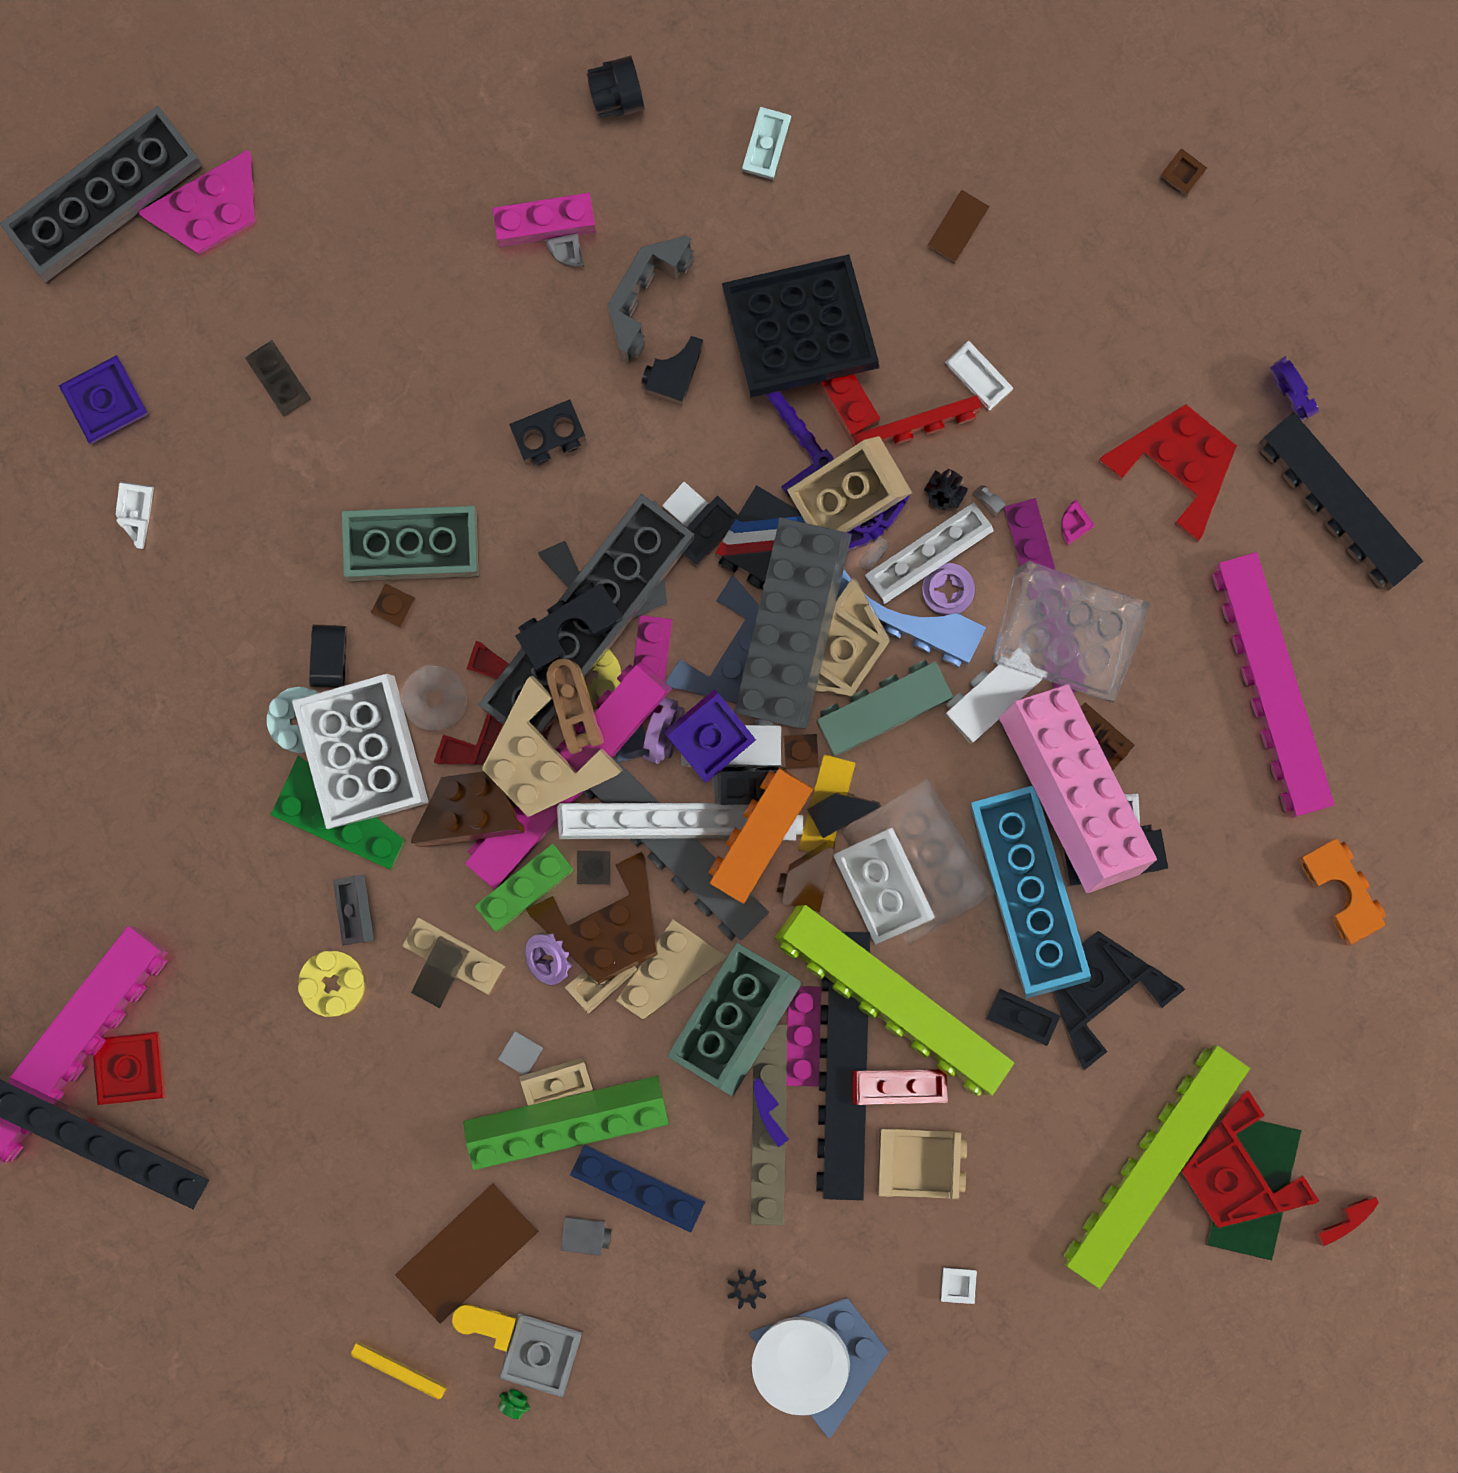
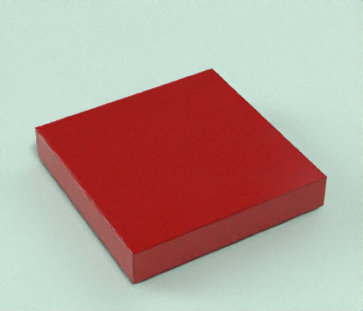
M159 1032L104 1037L106 1040L104 1045L93 1056L97 1105L165 1098Z

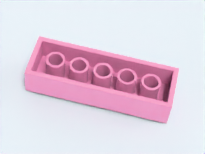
M1069 684L1015 701L999 719L1086 893L1140 875L1157 858Z

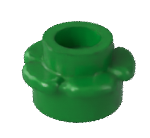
M510 1389L508 1393L502 1392L499 1395L501 1400L498 1404V1409L510 1418L521 1419L523 1414L530 1409L529 1404L526 1402V1395L518 1390Z

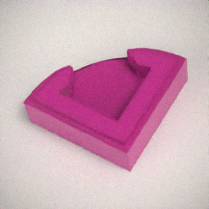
M1076 499L1066 509L1061 523L1062 536L1067 546L1095 526Z

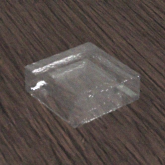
M880 536L859 561L858 566L864 571L870 572L888 550L889 543Z

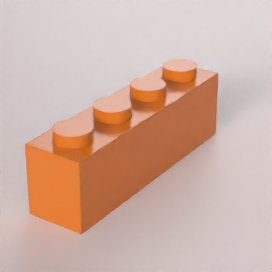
M779 767L776 773L771 770L768 772L760 788L765 790L759 802L752 799L742 815L748 819L742 830L735 827L725 844L730 847V850L724 859L718 856L708 872L713 876L710 881L711 885L743 904L814 787Z

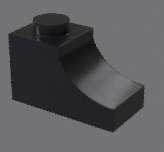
M691 336L686 346L677 355L665 360L655 358L653 366L647 365L641 380V384L646 385L645 394L683 407L703 348V339Z

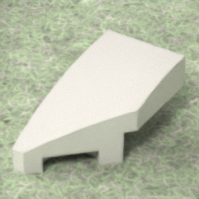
M121 481L118 490L115 514L118 519L116 521L132 538L134 545L139 549H143L149 524L154 486Z

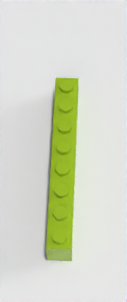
M807 905L796 906L775 936V939L781 943L779 948L785 954L794 959L799 956L808 963L806 969L820 979L824 976L834 983L832 988L837 993L847 999L852 996L861 1003L858 1006L861 1011L872 1018L880 1017L887 1023L884 1027L890 1033L899 1038L904 1035L913 1042L911 1048L926 1058L929 1055L939 1062L937 1067L950 1077L957 1075L965 1081L963 1087L975 1096L979 1097L981 1094L993 1095L1014 1065V1062Z
M1213 1045L1211 1050L1206 1047L1201 1052L1195 1062L1199 1067L1192 1077L1186 1075L1176 1090L1180 1095L1175 1103L1171 1104L1168 1102L1158 1116V1119L1162 1122L1155 1132L1149 1130L1139 1144L1143 1149L1136 1160L1132 1157L1129 1158L1120 1172L1124 1177L1119 1185L1116 1187L1112 1184L1101 1200L1105 1203L1104 1207L1098 1215L1095 1212L1090 1215L1082 1228L1086 1233L1080 1242L1074 1240L1064 1254V1257L1067 1258L1064 1265L1098 1289H1101L1251 1069L1218 1045Z

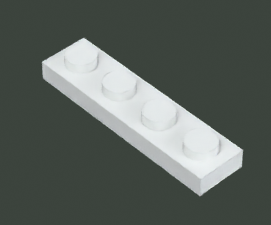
M973 502L865 574V577L885 604L994 530L990 522Z

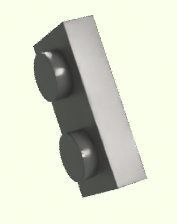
M356 875L333 880L342 946L373 941L365 876Z

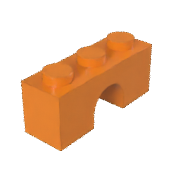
M1338 838L1303 855L1298 860L1313 887H1318L1327 881L1338 882L1344 887L1347 893V902L1341 911L1330 917L1345 944L1352 945L1386 926L1383 920L1386 917V913L1377 899L1372 901L1367 889L1370 888V885L1362 871H1355L1350 862L1354 857L1348 845L1344 841L1340 843Z

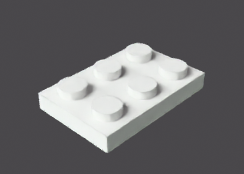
M893 827L833 854L875 945L935 918Z

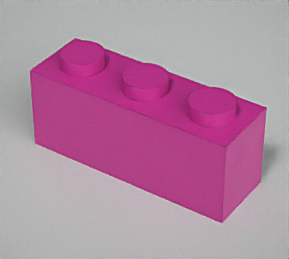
M590 192L492 208L499 248L545 241L572 234L596 233Z

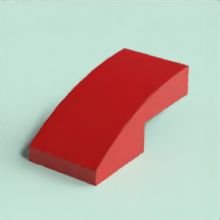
M1369 1196L1341 1207L1344 1221L1314 1232L1319 1245L1326 1246L1356 1229L1379 1204L1377 1197Z

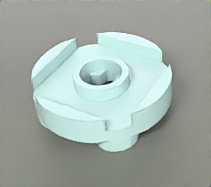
M293 687L281 692L271 701L267 714V727L272 739L283 749L294 753H306L298 725L291 724V719L295 718L292 701L318 694L316 690L306 687Z

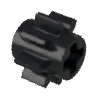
M947 469L942 473L935 470L924 491L929 493L930 503L939 509L945 510L950 506L957 509L968 488L963 486V477L960 474Z
M738 1269L739 1279L737 1281H727L729 1285L734 1287V1292L729 1293L727 1297L728 1299L734 1297L739 1299L738 1309L743 1307L744 1302H750L751 1307L756 1309L754 1300L757 1297L762 1299L767 1297L763 1292H760L759 1288L767 1282L765 1279L757 1282L754 1278L756 1275L755 1269L751 1271L750 1276H744L743 1272ZM747 1280L753 1282L752 1288L756 1290V1293L748 1294L744 1298L741 1296V1290L737 1287L739 1283L745 1285Z

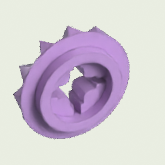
M945 563L925 577L922 593L925 603L935 613L942 615L959 614L971 604L975 594V584L972 576L965 568L954 563ZM947 576H949V581H951L953 587L963 589V591L952 594L950 603H947L945 593L934 591V589L944 587Z
M541 932L534 935L528 940L525 947V959L529 970L539 981L549 985L557 984L568 977L567 970L572 966L566 960L569 952H565L562 949L563 941H555L553 933L544 935ZM545 954L551 955L553 957V961L542 959V957H544Z

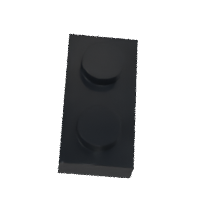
M716 496L687 527L688 530L694 533V540L683 555L696 567L726 536L738 516L719 496Z
M999 988L986 1019L1048 1046L1061 1015Z

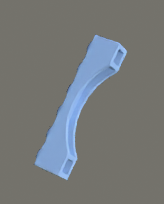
M843 570L837 599L851 580L845 570ZM865 594L887 634L900 639L901 635H904L914 640L912 643L914 647L930 653L931 649L943 654V661L958 668L961 663L966 666L969 664L986 629L985 626L958 613L940 617H918L901 614L885 608Z

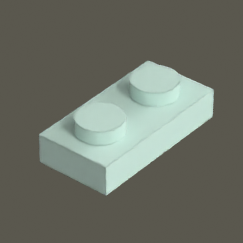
M763 107L759 108L742 172L774 180L791 121V115Z

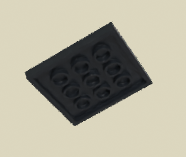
M850 254L722 283L750 398L879 369L878 356Z

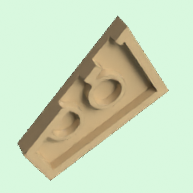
M674 919L657 941L658 955L644 961L616 1000L643 1020L727 958V956Z

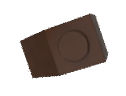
M828 840L789 864L787 874H780L777 892L783 893L781 904L795 907L807 905L813 911L820 912L835 849V841Z

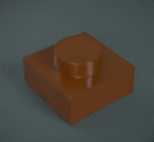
M1181 148L1160 177L1187 196L1204 174L1207 167Z
M385 583L371 614L401 628L416 599Z
M817 734L784 736L786 770L819 767Z

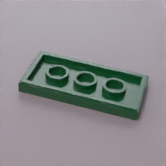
M1258 1120L1237 1133L1236 1136L1274 1193L1290 1183L1302 1130ZM1283 1212L1217 1228L1211 1219L1206 1245L1272 1261Z

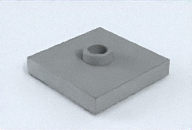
M518 1313L499 1378L563 1397L583 1332Z

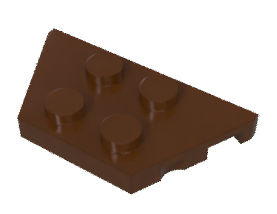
M484 771L441 777L411 838V844L417 847L522 834L525 828L523 823L519 822L514 811L516 804Z

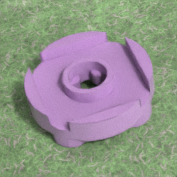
M667 697L659 704L664 706L661 713L653 712L643 748L650 751L648 754L643 755V759L655 764H659L665 757L671 758L675 746L663 732L685 713V708L679 707L677 700Z

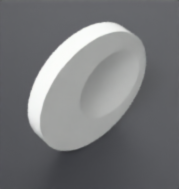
M809 1317L787 1318L771 1326L759 1340L752 1358L753 1379L760 1394L773 1407L792 1415H811L831 1406L843 1392L850 1372L848 1351L841 1337L827 1324Z

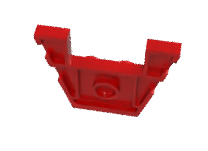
M1185 404L1103 455L1099 462L1122 480L1142 454L1148 457L1196 497L1175 524L1198 542L1203 536L1237 445Z
M476 641L466 669L497 680L509 663L488 649L484 644ZM487 713L476 745L443 734L434 763L438 765H484L503 725ZM552 724L542 735L546 740L548 739Z
M1249 1090L1239 1097L1181 1170L1217 1228L1319 1202V1199L1303 1175L1273 1193L1237 1138V1133L1265 1116Z

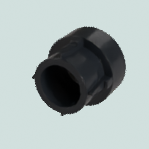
M631 55L603 62V66L587 70L588 84L595 111L599 118L614 114L616 117L645 110L639 80Z

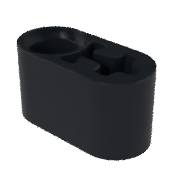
M313 624L309 671L310 687L339 688L344 686L347 626Z

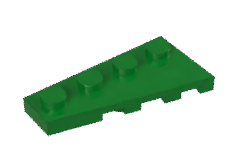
M299 755L297 756L270 815L392 870L405 840L377 817L326 829L309 763Z

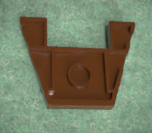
M642 852L615 865L629 895L571 925H567L553 896L526 909L529 916L547 934L553 933L555 941H563L562 948L569 952V956L598 984L658 955L646 859Z

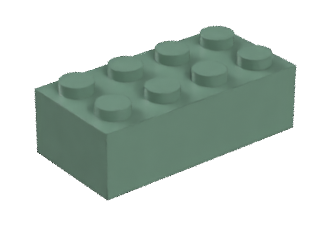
M475 506L342 511L344 578L347 581L479 576L477 511Z
M736 943L667 1057L733 1097L802 982L741 944Z

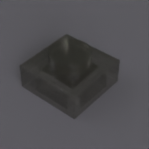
M577 851V885H610L611 852Z

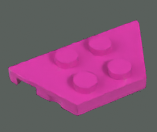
M249 150L240 153L138 211L140 216L145 221L161 229L171 238L184 244L185 247L197 255L255 223V208L253 204L252 156Z

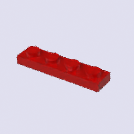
M978 395L854 434L852 435L851 442L854 447L863 440L880 436L883 443L894 440L895 445L905 443L914 439V433L923 430L928 435L945 429L944 424L954 420L957 421L958 425L976 419L975 414L979 413L982 407Z

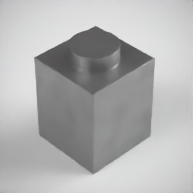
M566 1216L561 1251L601 1256L602 1248L609 1249L611 1229L605 1228L606 1221Z

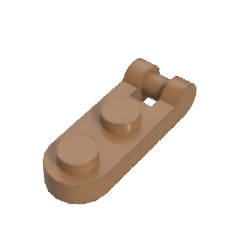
M557 659L548 668L547 682L569 752L574 754L582 751L584 746L591 744L595 747L603 744L604 738L597 724L579 665L568 659ZM584 723L586 732L578 735L575 726Z

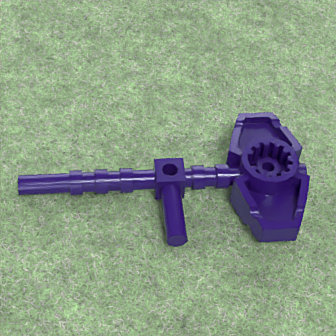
M778 391L765 395L778 411L782 421L787 423L790 432L798 438L802 448H805L812 457L810 466L781 486L787 497H790L787 491L789 488L834 460L827 448L822 450L816 442L815 436L807 430L804 421L799 419L795 409L787 403ZM910 495L847 532L852 534L848 551L869 545L870 540L873 539L875 541L884 534V530L888 531L904 508Z

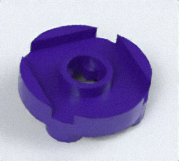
M1284 356L1274 362V365L1270 367L1275 377L1274 382L1283 396L1287 394L1292 403L1291 408L1301 421L1306 418L1309 419L1319 413L1314 398L1309 400L1307 397L1309 396L1308 387L1291 361H1288L1287 357Z

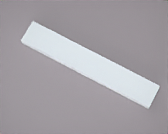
M564 803L557 806L559 839L729 838L735 827L742 830L748 819L742 815L748 805H720V803Z

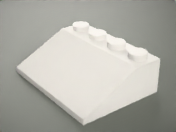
M383 674L292 701L326 829L429 803L395 676Z

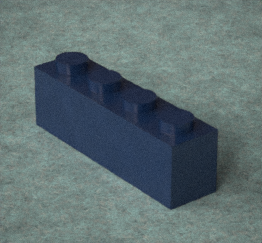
M584 1144L570 1176L690 1233L705 1204V1200Z

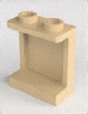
M880 1128L877 1195L885 1197L959 1199V1192H965L966 1172H960V1159H966L967 1139H961V1132Z

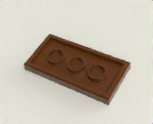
M492 1183L399 1270L395 1276L441 1324L535 1236L538 1230L500 1189Z

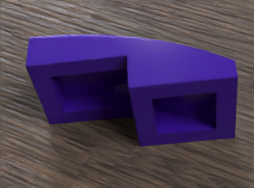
M757 1078L753 1081L756 1104L766 1129L776 1145L780 1147L789 1138L769 1114L779 1103L762 1081Z

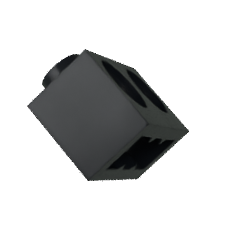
M570 399L509 424L525 465L532 463L534 467L550 461V455L561 450L564 454L576 451L582 447L581 442L586 441L584 431ZM563 421L571 423L574 427L573 432L566 437H561L555 432L557 424ZM530 434H538L543 438V443L537 449H529L524 444L526 437Z
M724 767L718 772V801L720 805H749L752 799L759 802L765 792L764 789L760 788L762 782L770 770L776 773L779 767Z

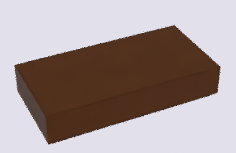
M961 190L927 247L951 262L956 263L990 206Z

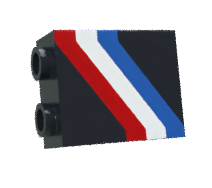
M756 485L715 552V557L720 559L718 565L735 574L736 570H739L748 576L746 581L749 584L763 591L779 518L806 522L799 510Z

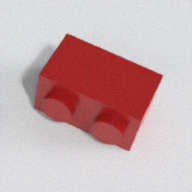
M854 374L817 383L850 441L852 435L870 430L879 424L880 417Z

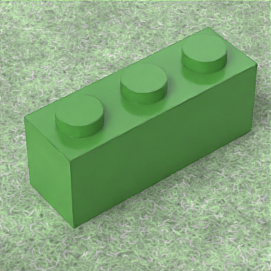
M551 844L476 904L475 907L493 930L498 933L575 870L555 845Z

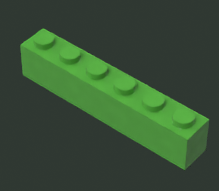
M654 1076L465 1120L463 1125L472 1168L477 1170L669 1125L659 1078Z

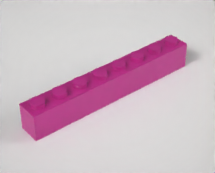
M1255 552L1221 562L1215 566L1216 572L1212 573L1213 581L1217 591H1223L1226 604H1222L1224 617L1227 623L1232 622L1236 635L1232 636L1233 646L1237 655L1242 654L1245 667L1241 668L1246 686L1251 685L1255 698L1251 699V704L1256 718L1261 717L1265 730H1261L1263 744L1266 749L1271 748L1274 761L1270 762L1274 779L1276 781L1281 780L1284 793L1280 794L1283 809L1286 813L1290 812L1292 818L1334 806V800L1258 553Z
M643 662L635 665V667L629 664L617 677V680L621 683L613 692L609 689L606 690L595 703L599 707L594 714L604 738L603 744L595 747L590 744L582 747V751L571 754L564 739L556 748L561 756L577 772L600 749H603L613 758L672 690ZM584 723L575 726L578 735L586 732ZM583 792L529 817L516 805L514 811L518 821L524 825V833L486 838L485 840L478 839L468 850V853L472 856L465 864L495 890L512 875L557 823V806L564 803H574Z

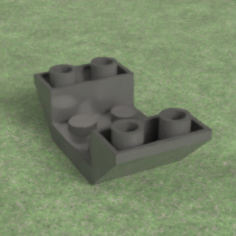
M685 235L641 247L608 303L609 317L621 361L628 363L631 356L636 359L645 345L643 325L631 318L639 303L637 298L640 288H648L655 275L654 268L674 279L677 278L680 272L686 274L694 260L692 256L694 250H692V238Z

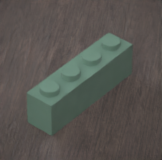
M926 660L921 661L908 668L911 674L901 679L895 674L879 682L881 688L870 694L867 689L862 690L849 697L852 703L842 708H839L836 703L820 711L822 717L817 719L816 723L833 757L950 701L953 695L936 661L929 665Z

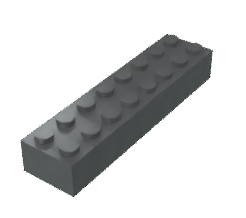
M643 494L637 498L558 600V602L564 600L567 604L577 598L575 592L591 582L594 586L602 583L623 618V621L595 638L589 628L581 622H570L561 628L558 640L566 654L561 659H568L578 664L583 673L584 680H586L694 540V533ZM521 648L479 702V707L504 726L529 677L534 676L551 694L547 682L549 666L537 673L526 653ZM553 699L530 720V723L541 735L545 733L558 716Z

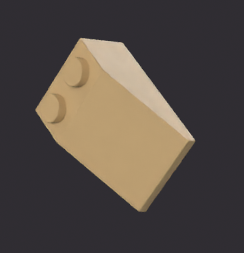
M880 436L863 440L787 490L807 524L846 533L912 494Z

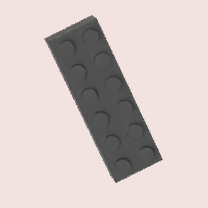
M156 106L3 220L0 225L39 277L46 283L137 215L138 211L149 206L200 168L202 164L161 108Z
M779 518L735 713L796 728H807L852 534Z

